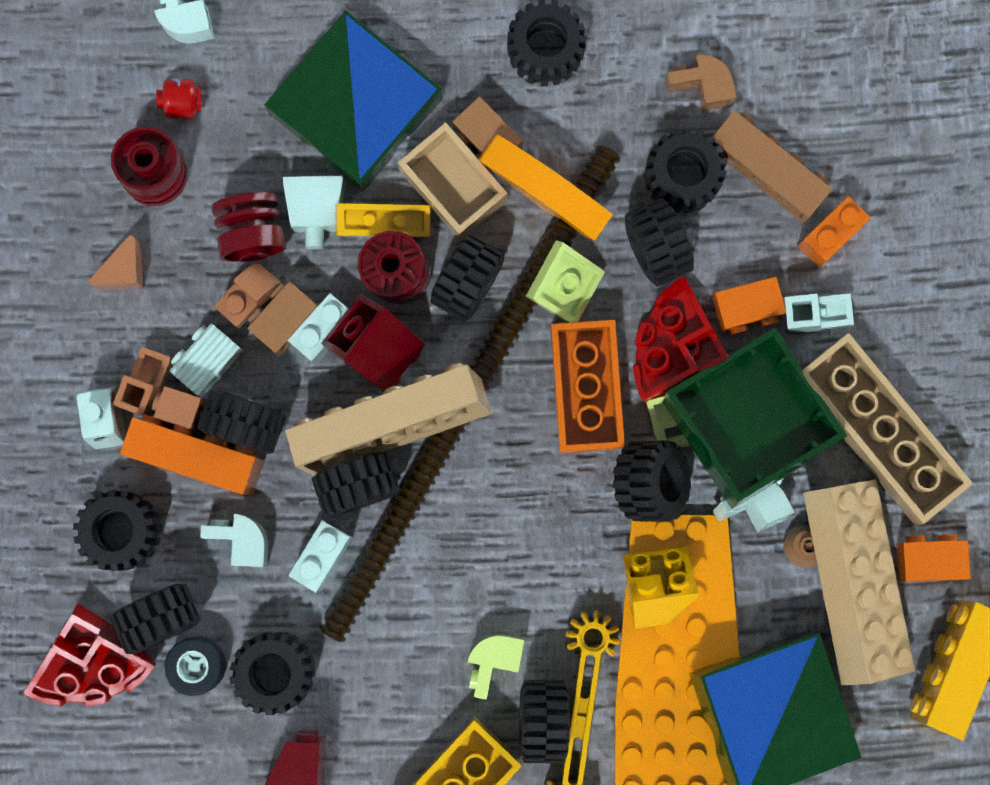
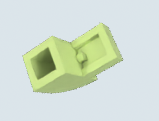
M497 634L482 639L474 646L469 655L468 663L480 665L479 670H472L469 688L475 689V698L487 700L493 668L513 672L519 671L524 645L523 638Z

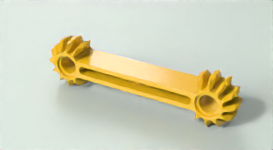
M598 610L593 611L592 621H589L585 611L581 612L580 615L584 623L580 625L577 620L572 619L570 623L578 630L577 632L566 631L565 633L569 638H576V641L567 644L568 650L580 647L570 716L568 755L563 764L561 783L558 785H582L601 653L606 651L613 657L615 652L608 647L609 643L620 644V639L609 636V634L619 631L618 626L614 625L606 629L605 627L611 621V617L606 615L599 623L600 614ZM593 628L598 629L602 636L600 643L593 647L586 645L584 642L585 632ZM588 655H593L588 697L581 698L585 660ZM575 738H580L582 741L577 776L575 780L570 781L568 776L573 742ZM550 779L546 782L547 785H557Z

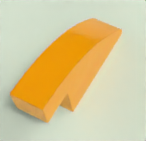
M495 134L478 159V161L547 214L564 220L586 238L595 241L613 215L562 176L498 134Z

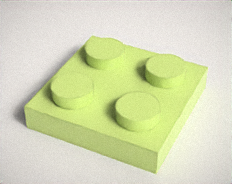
M556 240L526 297L564 322L575 323L580 320L605 271L565 243Z

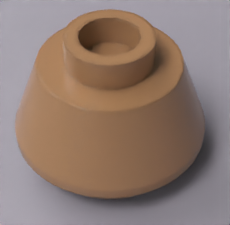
M807 524L792 528L784 540L786 557L792 564L801 568H811L817 565L810 525Z

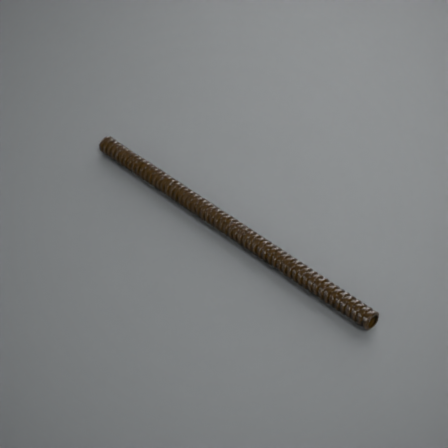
M603 145L596 146V154H591V162L586 163V171L581 172L580 176L582 178L577 179L575 183L578 189L595 201V197H600L601 195L600 189L606 186L605 180L610 179V172H614L616 168L614 164L620 162L619 155ZM560 218L552 222L553 229H548V237L542 240L543 246L537 248L538 255H533L532 257L534 262L528 264V272H524L522 275L524 279L518 281L519 288L513 290L515 295L509 297V305H505L503 308L504 314L498 316L500 319L499 323H494L493 327L495 330L489 332L490 338L489 340L485 339L484 349H479L480 356H475L474 361L476 363L474 366L470 365V368L482 379L486 391L490 389L488 386L489 382H494L495 380L493 375L499 373V365L504 364V356L508 357V349L514 347L513 340H518L519 335L517 333L523 331V323L528 322V314L534 312L532 309L533 305H538L526 297L555 241L563 242L571 247V239L577 237L576 230ZM465 424L429 436L431 441L430 443H425L427 448L425 451L420 452L422 457L420 460L416 459L415 464L417 465L415 469H410L412 474L410 477L405 478L407 482L405 486L401 485L400 490L402 491L400 495L396 494L395 498L397 500L395 504H390V507H392L391 511H386L385 513L387 518L385 521L381 520V528L375 530L376 537H371L370 539L372 544L370 547L366 546V554L360 556L361 563H356L355 565L357 570L355 573L351 572L350 576L352 578L350 581H346V589L340 591L341 598H336L335 603L337 605L331 607V615L325 617L326 624L320 626L321 632L338 642H345V633H350L351 629L349 627L351 624H355V616L361 614L360 607H365L366 605L364 600L366 597L370 598V590L376 588L375 581L381 579L380 572H385L386 568L384 565L386 562L390 563V555L396 553L394 548L396 545L400 546L401 542L399 539L401 536L405 537L406 533L404 531L406 528H410V520L416 518L414 515L415 511H420L421 507L419 504L421 502L424 503L426 500L424 498L425 494L431 492L429 487L431 484L435 485L436 481H434L435 476H440L439 469L441 467L444 468L446 465L444 463L445 459L451 457L449 452L450 450H455L454 443L460 441L458 436L460 433L464 434Z

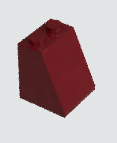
M359 294L321 343L383 393L387 388L399 384L402 374L409 365L419 358L421 350L425 346L389 310L362 294Z
M299 730V733H296L285 743L265 785H324L326 736H319L318 730Z

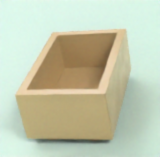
M446 122L398 162L399 171L428 205H431L434 212L460 241L508 201V193L483 164L478 161L477 157Z

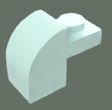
M159 0L162 9L154 10L170 37L183 43H197L215 39L209 10L203 0L182 4L181 0Z
M851 293L818 297V294L785 297L787 327L790 332L823 331V329L854 326Z
M776 483L731 509L722 496L719 498L721 503L713 510L718 522L746 510L757 533L785 521L794 513L785 493Z
M234 514L233 527H230V520H211L210 526L201 525L200 538L232 540L231 566L268 567V537L264 528L255 519L245 515Z

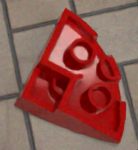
M685 276L671 284L654 301L655 307L650 312L646 321L642 320L635 339L637 347L636 363L633 364V372L637 390L643 402L665 396L666 392L704 369L714 367L729 358Z
M77 603L24 690L23 695L55 706H63L66 702L84 703L85 707L109 702L112 696L125 690L128 692L132 691L148 677L156 663L144 651L136 654H125L113 625Z

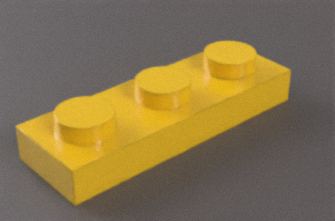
M335 204V235L374 236L389 230L401 231L410 237H430L431 205Z

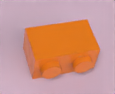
M848 196L797 247L820 268L871 217Z
M777 276L715 292L711 297L721 333L730 331L731 336L748 332V326L760 323L761 328L779 324V318L786 314Z
M957 534L938 535V541L926 542L925 535L906 536V542L896 543L898 581L971 579L968 540L958 541Z

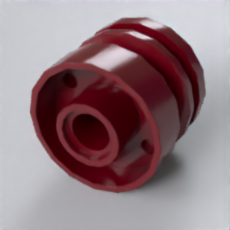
M137 127L125 132L116 141L111 152V167L118 181L135 201L146 206H163L174 201L183 192L187 182V166L172 139L163 131L153 127Z
M269 192L241 193L220 199L212 204V214L218 217L214 221V226L217 229L230 230L217 237L219 255L222 261H259L286 250L283 228L277 225H268L281 217L279 210L274 209L278 205L276 194Z
M387 230L375 234L365 242L359 253L357 268L361 280L377 297L390 304L403 305L415 301L425 293L431 281L432 267L427 254L412 237L401 231ZM400 263L399 268L391 273L392 267Z

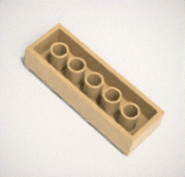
M849 333L841 337L802 369L810 386L823 398L848 435L844 440L914 525L925 524L973 484Z
M458 363L446 367L444 373L433 376L429 374L420 376L414 380V384L405 387L398 385L387 388L381 396L359 398L354 401L353 406L345 409L341 407L329 409L324 412L323 417L314 420L312 418L299 420L294 423L295 427L287 429L285 432L295 467L314 476L319 471L341 462L371 453L387 452L492 414L482 379L467 364Z
M876 479L804 492L803 495L841 685L872 684L915 672Z

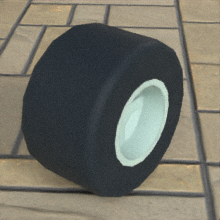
M202 636L186 638L176 643L168 652L164 663L165 676L170 686L178 693L187 696L202 695L216 688L223 679L226 671V658L221 647L213 640Z

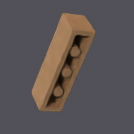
M734 110L712 136L715 139L713 145L715 147L721 146L723 150L721 158H726L728 164L804 224L833 190L828 185L829 181L818 172L812 173L804 166V161L793 152L787 153L779 146L780 142L772 134L767 132L764 134L755 127L756 123L751 117L745 113L739 114Z

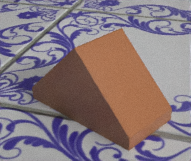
M130 234L88 282L99 290L144 287L142 244Z

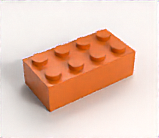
M615 320L551 324L550 333L559 454L622 450L625 443Z
M145 414L142 420L132 417L120 455L253 497L265 462L257 458L259 452L235 444L234 450L228 449L229 442L206 434L203 440L197 439L199 432L176 424L170 430L167 429L168 422Z

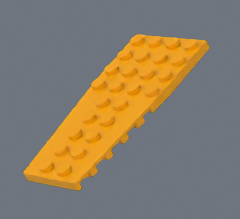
M680 515L678 519H673L671 522H637L631 519L628 555L686 546L699 597L668 624L635 629L625 580L620 657L615 696L614 785H726L716 755L714 736L703 716L689 673L730 658L740 657L728 518L719 522L715 515Z

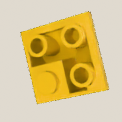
M686 546L623 555L629 603L635 629L668 624L699 597Z

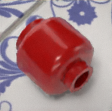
M166 79L163 83V90H156L157 109H163L165 117L170 120L194 119L196 113L201 112V87H196L192 79Z

